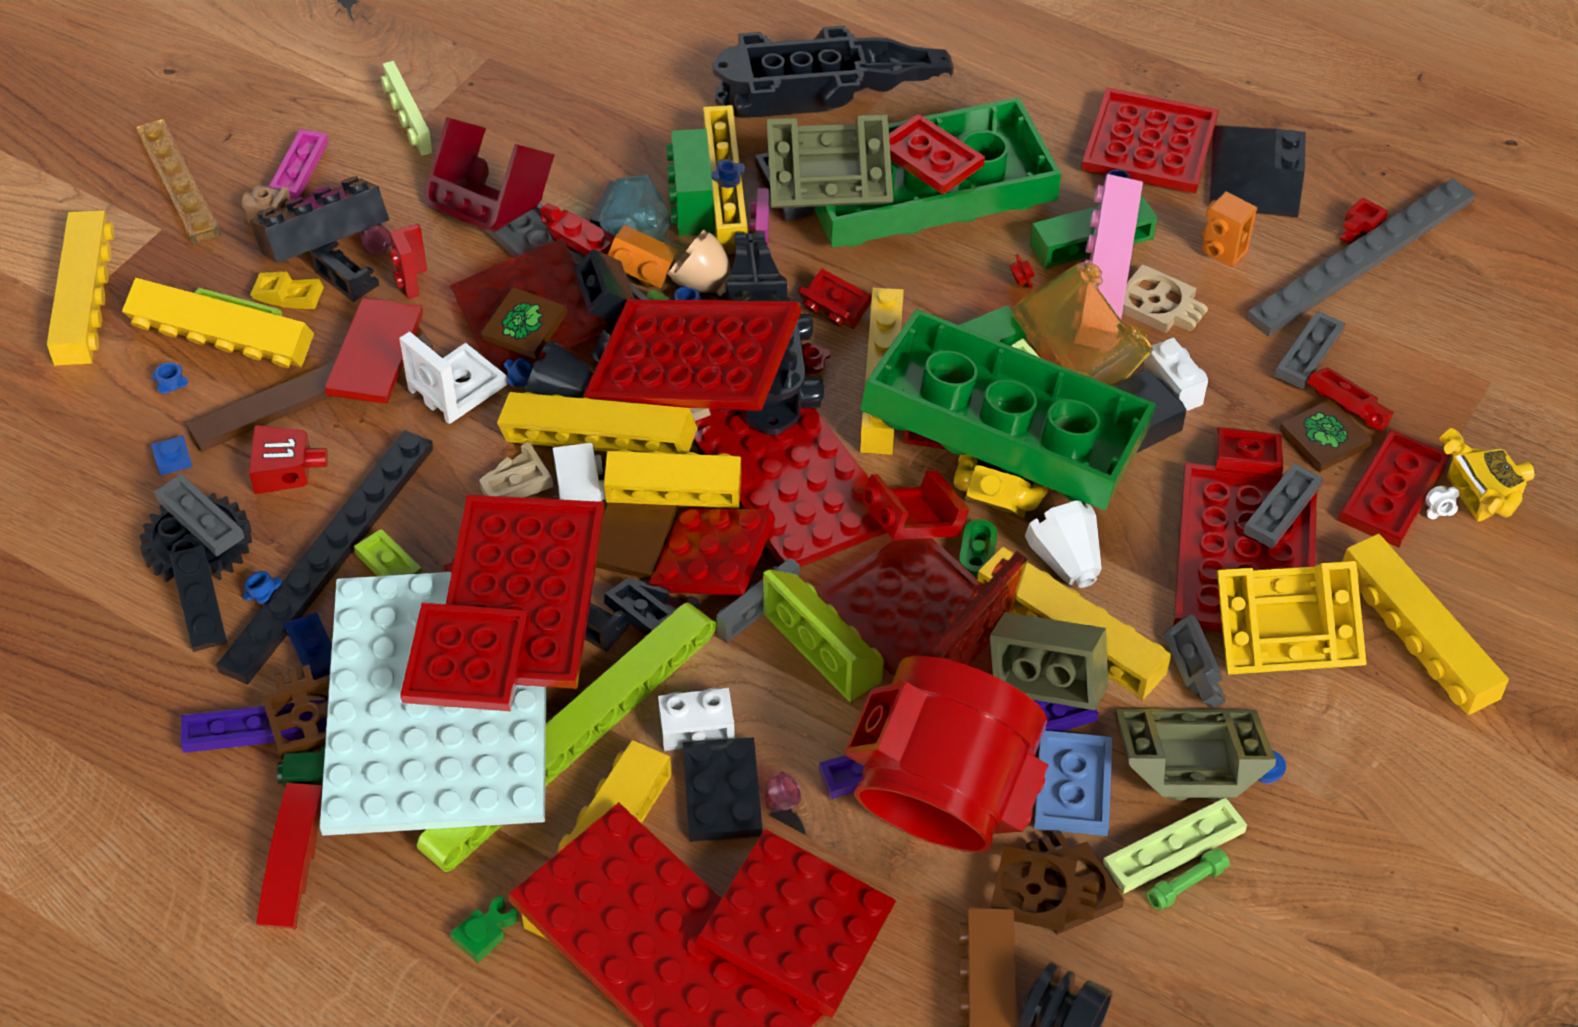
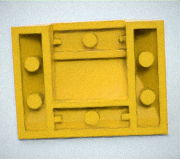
M1356 561L1321 563L1315 567L1253 571V568L1217 571L1226 675L1367 665Z

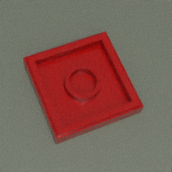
M1217 427L1215 435L1216 469L1282 477L1284 467L1282 435Z

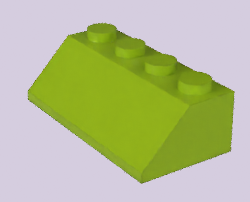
M767 570L763 573V615L850 703L882 682L884 661L881 654L875 648H870L861 639L858 631L853 626H848L839 617L836 609L831 604H826L817 595L816 590L810 583L803 582L794 573Z

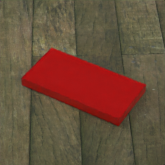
M362 298L325 385L326 395L388 404L404 364L399 338L409 331L415 336L423 316L422 306Z
M1390 429L1341 510L1337 521L1371 536L1380 534L1387 543L1399 548L1424 506L1427 494L1435 487L1446 468L1451 454H1446L1442 450Z

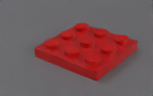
M682 509L648 584L650 586L670 589V593L744 595L775 521L772 510Z
M421 603L400 694L402 703L511 712L530 619L528 610Z

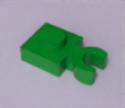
M498 896L490 903L488 913L484 915L476 909L450 933L451 941L476 963H479L505 939L504 931L501 928L510 927L517 922L519 918L518 909L514 907L506 914L499 913L505 907L504 897Z

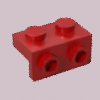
M414 224L389 231L392 244L389 254L392 264L396 268V271H393L394 281L398 289L403 288L407 299L420 296L416 274L427 271L422 231L419 224Z
M823 268L820 269L807 289L800 286L797 291L803 300L802 305L815 314L821 311L827 315L826 318L838 327H842L844 324L854 329L872 303L871 294Z

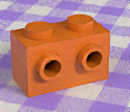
M1225 192L1217 201L1213 200L1206 210L1208 220L1201 235L1204 239L1201 252L1233 267L1248 252L1257 207L1228 192Z
M623 225L614 238L608 256L621 261L625 274L638 278L646 286H656L661 289L669 276L667 273L673 267L679 250Z

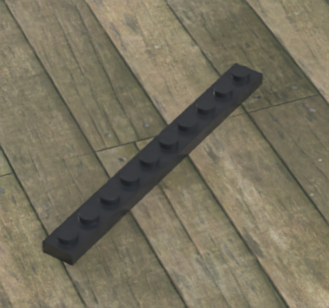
M406 430L402 432L284 579L281 586L276 589L270 599L216 664L219 673L246 685L251 682L354 551V546L363 540L433 451L431 440Z

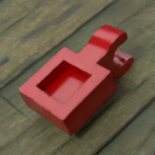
M1362 197L1347 211L1345 221L1347 222L1343 226L1346 232L1340 237V240L1349 245L1352 244L1362 230L1369 233L1378 227L1386 219L1388 210Z

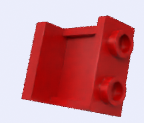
M937 470L926 471L920 487L889 488L878 474H871L861 499L892 540L957 537L961 533L970 510Z

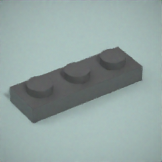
M1317 311L1276 368L1275 377L1304 389L1311 373L1316 372L1343 333L1345 323Z
M1293 463L1245 524L1243 533L1273 549L1321 487L1323 477Z
M180 474L154 491L156 500L216 556H219L245 538L243 530L183 474Z
M791 558L780 566L777 565L771 569L794 573L800 578V565ZM763 579L756 585H750L744 595L740 596L733 603L723 606L717 614V636L725 643L731 641L763 615Z

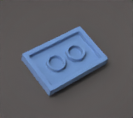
M1044 730L1039 743L1038 759L1049 766L1044 776L1045 785L1036 796L1034 829L1107 836L1110 813L1112 737Z

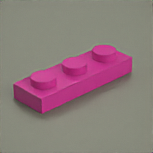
M299 129L268 188L281 190L282 186L288 187L290 199L300 197L329 143L327 134Z

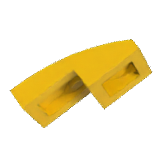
M287 271L259 273L250 295L255 300L275 306L294 309H315L324 287L320 279L291 280Z

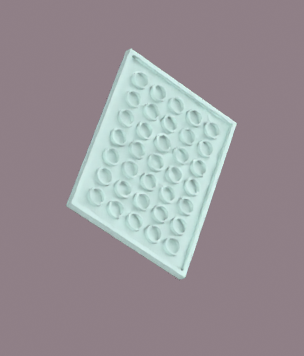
M452 572L342 578L336 581L320 830L323 836L545 822L546 687L516 685L511 712L402 703L400 694L421 603L445 604Z

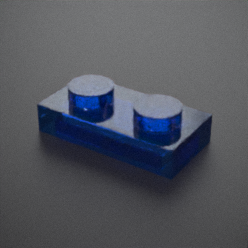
M314 612L284 623L285 631L300 665H309L313 680L330 675L332 644L318 613Z

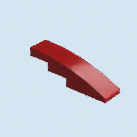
M286 783L271 840L256 919V925L260 927L297 928L301 894H305L310 859L314 860L322 804L323 786Z

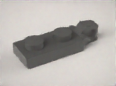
M1189 614L1164 632L1163 635L1185 686L1191 689L1195 696H1201L1203 703H1208L1213 708H1216L1226 701L1222 688L1218 684V682L1223 680L1220 674L1221 671L1197 617Z

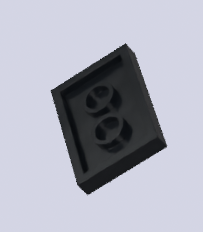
M754 737L683 742L690 842L760 837L763 833Z

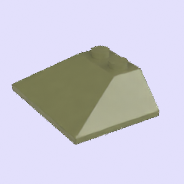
M888 114L857 115L856 124L797 126V118L767 119L771 208L893 203Z
M1115 709V716L1128 764L1162 797H1169L1173 800L1206 798L1213 801H1219L1224 798H1236L1275 767L1276 758L1257 710Z

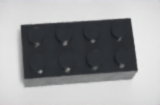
M354 176L341 181L342 186L334 189L330 187L320 188L314 191V196L304 200L302 197L291 199L285 202L286 207L278 210L268 208L259 211L257 217L251 219L250 223L261 253L279 263L389 221L390 219L379 187Z

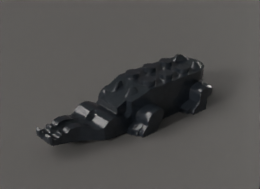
M845 26L823 27L814 39L771 42V39H768L767 35L763 36L762 32L738 34V45L723 50L712 64L713 74L722 80L716 88L717 105H732L734 117L744 118L830 111L848 104L853 100L855 92L866 87L878 92H886L903 81L929 80L933 76L939 77L942 73H949L951 77L954 70L951 56L946 49L914 47L889 38H854V34L850 33L849 29L846 30Z
M744 231L735 232V260L731 272L725 280L726 301H790L787 297V278L779 273L771 257L765 240V231H755L752 234H747ZM800 314L762 410H738L741 419L748 426L765 434L777 435L794 426L801 417L802 408L821 407V401L824 398L823 379L821 376L805 377L801 341H809L813 335V318L811 314ZM718 409V410H719V411H726V410H732V409Z

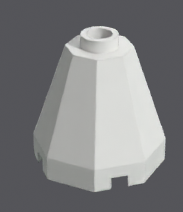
M1076 500L1053 507L1044 513L1046 520L1039 523L1036 518L1029 523L1025 534L1029 546L1068 585L1085 588L1097 581V576L1100 574L1102 567L1097 519L1090 504L1086 503L1083 506L1081 501Z

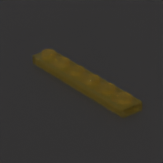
M164 119L151 121L135 127L137 135L191 244L220 236L219 226Z

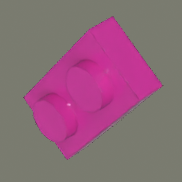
M757 188V201L751 200V218H755L756 221H750V234L755 231H765L767 246L769 188Z

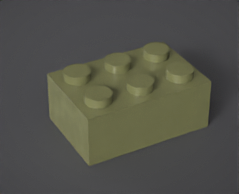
M1004 612L990 634L993 676L1009 683L1033 700L1096 710L1108 688L1106 628Z

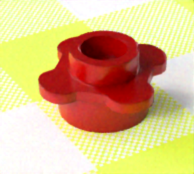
M1019 254L1015 255L1017 261L1009 265L1014 279L1019 287L1027 283L1029 288H1032L1033 285L1030 278L1035 276L1028 260L1022 262Z
M811 343L803 344L801 347L805 372L809 374L821 372L825 367V360L831 356L830 350L820 348Z

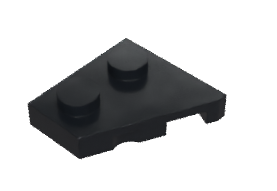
M627 578L604 595V603L615 612L620 610L626 613L624 619L645 636L684 603H690L697 609L699 607V599L689 596L687 601L669 596L670 589L650 586L643 581Z

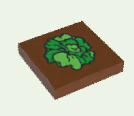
M513 287L481 332V336L487 342L537 359L568 311L566 306Z
M1332 399L1282 422L1279 429L1319 472L1369 448L1372 439Z

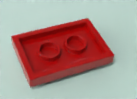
M919 113L889 133L890 159L941 194H945L984 166L985 156Z

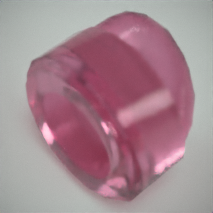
M378 224L361 231L360 240L368 252L381 254L389 249L391 238L390 232L385 225Z
M780 772L769 779L768 788L765 793V803L771 812H778L781 809L789 810L800 803L801 791L792 776Z

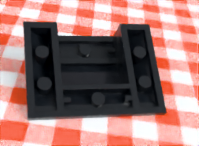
M1215 125L1209 204L1213 200L1217 201L1225 192H1228L1256 206V213L1298 218L1305 173L1306 132Z

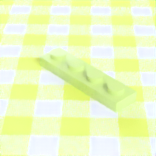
M395 62L383 63L384 76H381L385 93L390 92L391 105L394 110H399L400 123L403 128H408L407 134L411 145L417 146L421 156L433 153L430 131Z
M1224 798L1105 857L1103 867L1124 894L1245 833L1247 824L1227 798Z

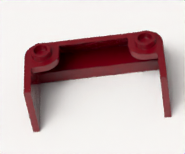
M446 117L424 192L425 201L429 206L479 228L493 232L499 231L538 206L543 197L554 154L515 143L501 191L485 185L489 175L488 164L485 159L478 157L486 128Z

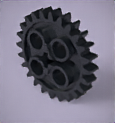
M215 493L208 497L243 530L245 537L219 556H216L169 511L160 505L161 515L150 514L152 523L143 524L145 533L140 535L142 543L140 549L147 567H152L155 576L162 574L164 582H168L173 577L175 578L169 553L204 545L211 576L214 575L215 578L221 580V571L225 570L233 573L232 563L242 564L241 554H249L250 552L248 544L252 543L250 533L252 530L245 510L240 511L237 502L230 504L227 496H224L219 501H217Z

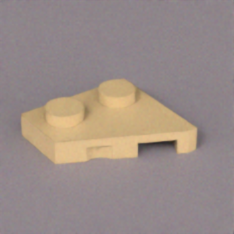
M530 442L524 443L521 446L522 453L512 460L507 457L498 464L495 470L488 472L479 480L484 496L524 498L554 487L552 476Z

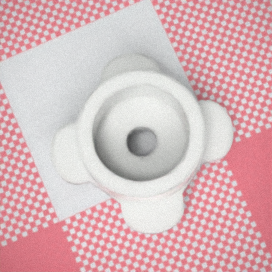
M1437 486L1430 490L1425 499L1426 505L1429 507L1426 512L1427 516L1430 519H1436L1438 516L1454 515L1458 510L1456 498L1460 494L1459 490L1456 487L1448 489L1445 486Z

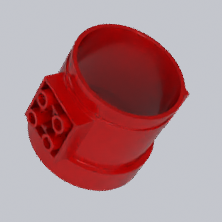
M931 656L907 657L900 662L891 685L870 690L843 755L864 766L863 776L854 790V796L874 816L914 837L953 850L970 853L986 852L990 849L993 842V834L1023 832L1032 818L1031 809L1036 796L1045 785L1044 776L1049 766L1035 757L1048 719L1043 709L1033 699L991 674L943 658Z

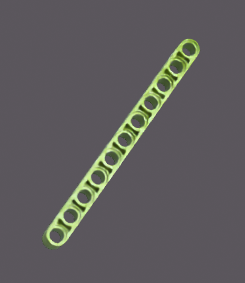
M684 603L546 723L545 787L702 648L713 636L716 630V622L690 603ZM502 825L426 829L418 839L417 849L443 871L448 872L458 866Z

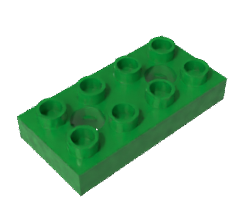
M1020 97L923 116L985 156L983 167L945 194H941L891 160L893 203L813 206L832 248L858 246L868 240L901 233L914 234L929 227L957 221L970 222L985 215L1009 210H1027L1033 205L1056 201L1059 198L1062 173ZM908 120L889 123V133Z
M916 308L867 379L860 411L880 418L890 428L909 430L939 442L951 453L973 456L1002 468L1007 474L1024 480H1031L1061 492L1071 502L1081 501L1083 505L1088 503L1106 511L1147 434L1156 403Z

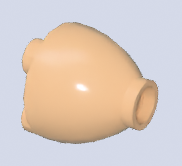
M703 230L667 274L671 277L672 281L681 287L685 286L696 289L700 293H716L721 296L725 292V280L731 270L723 246L710 232L707 233Z

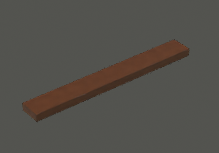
M418 326L415 336L434 351L432 343ZM335 361L187 423L188 431L201 452L254 430V426L266 425L327 399L331 396L326 395L325 385Z

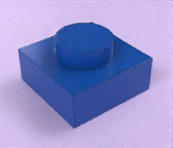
M184 436L151 444L160 476L192 467Z

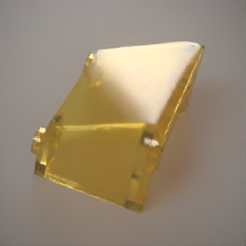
M1090 261L1087 263L1079 262L1021 299L1012 308V314L1043 359L1113 386L1127 379L1154 349L1146 340L1148 338L1147 333L1136 324L1130 326L1123 323L1098 289L1103 283L1101 269Z

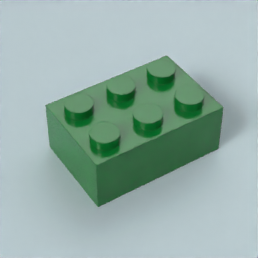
M707 129L671 131L672 143H666L667 161H672V163L667 165L668 183H674L669 184L670 204H676V206H670L671 224H677L678 236L700 235L703 230L714 234L713 185Z

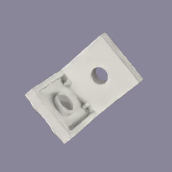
M410 331L399 338L408 391L412 394L416 391L420 392L423 395L424 404L432 411L439 408L444 412V418L448 424H451L508 385L507 376L467 343L441 358ZM458 378H462V379H468V378H469L468 381L463 382V383H459V382H456V381H455V380H457Z

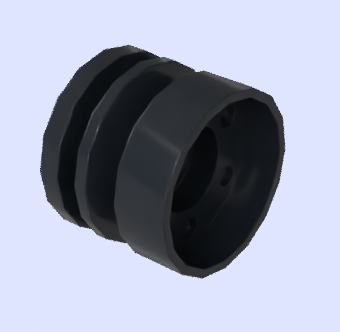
M1051 962L1044 969L1039 979L1034 982L1026 997L1019 1027H1101L1108 1011L1113 991L1088 980L1079 992L1075 993L1072 991L1075 973L1070 970L1067 971L1058 985L1061 966Z

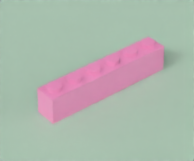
M1107 174L1104 184L1097 186L1094 203H1099L1098 210H1093L1090 227L1095 228L1094 235H1089L1086 245V252L1091 253L1090 260L1085 259L1081 278H1086L1085 286H1080L1077 303L1082 304L1081 312L1076 311L1073 322V329L1078 330L1077 343L1112 350L1120 330L1143 185L1142 181Z

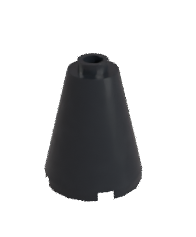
M549 340L542 349V352L547 353L545 358L542 357L540 361L536 360L525 392L538 395L584 398L583 395L595 370L557 342Z

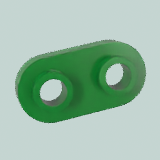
M973 520L964 529L959 569L969 579L977 580L978 571L995 555L998 532L995 525L987 520Z

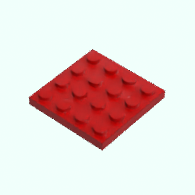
M1106 87L1082 160L1081 170L1103 175L1110 174L1196 194L1219 109Z
M765 828L706 923L696 943L824 1015L833 1018L896 900Z

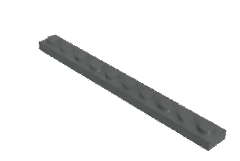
M1450 179L1250 309L1246 320L1268 337L1471 204L1475 193L1455 179Z

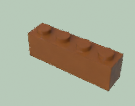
M968 908L966 923L960 922L959 945L966 946V956H960L959 979L966 980L967 991H960V1014L967 1015V1026L961 1027H1017L1014 909Z

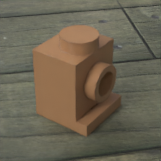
M256 185L252 192H245L242 198V208L245 209L248 223H250L251 219L257 217L259 211L268 208L278 210L286 207L285 202L291 200L288 187L282 186L281 190Z

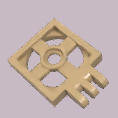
M1142 264L1127 283L1122 314L1167 333L1173 324L1187 331H1192L1196 324L1200 322L1202 316L1206 314L1208 308L1205 304L1194 300L1197 288ZM1143 280L1157 284L1154 290L1149 291L1138 285ZM1169 291L1181 296L1180 304L1166 299ZM1129 296L1141 301L1142 305L1140 308L1131 302ZM1151 296L1158 297L1160 301L1157 303H1152L1148 300V298ZM1160 310L1166 312V313H1153V311L1156 312V311H1160Z

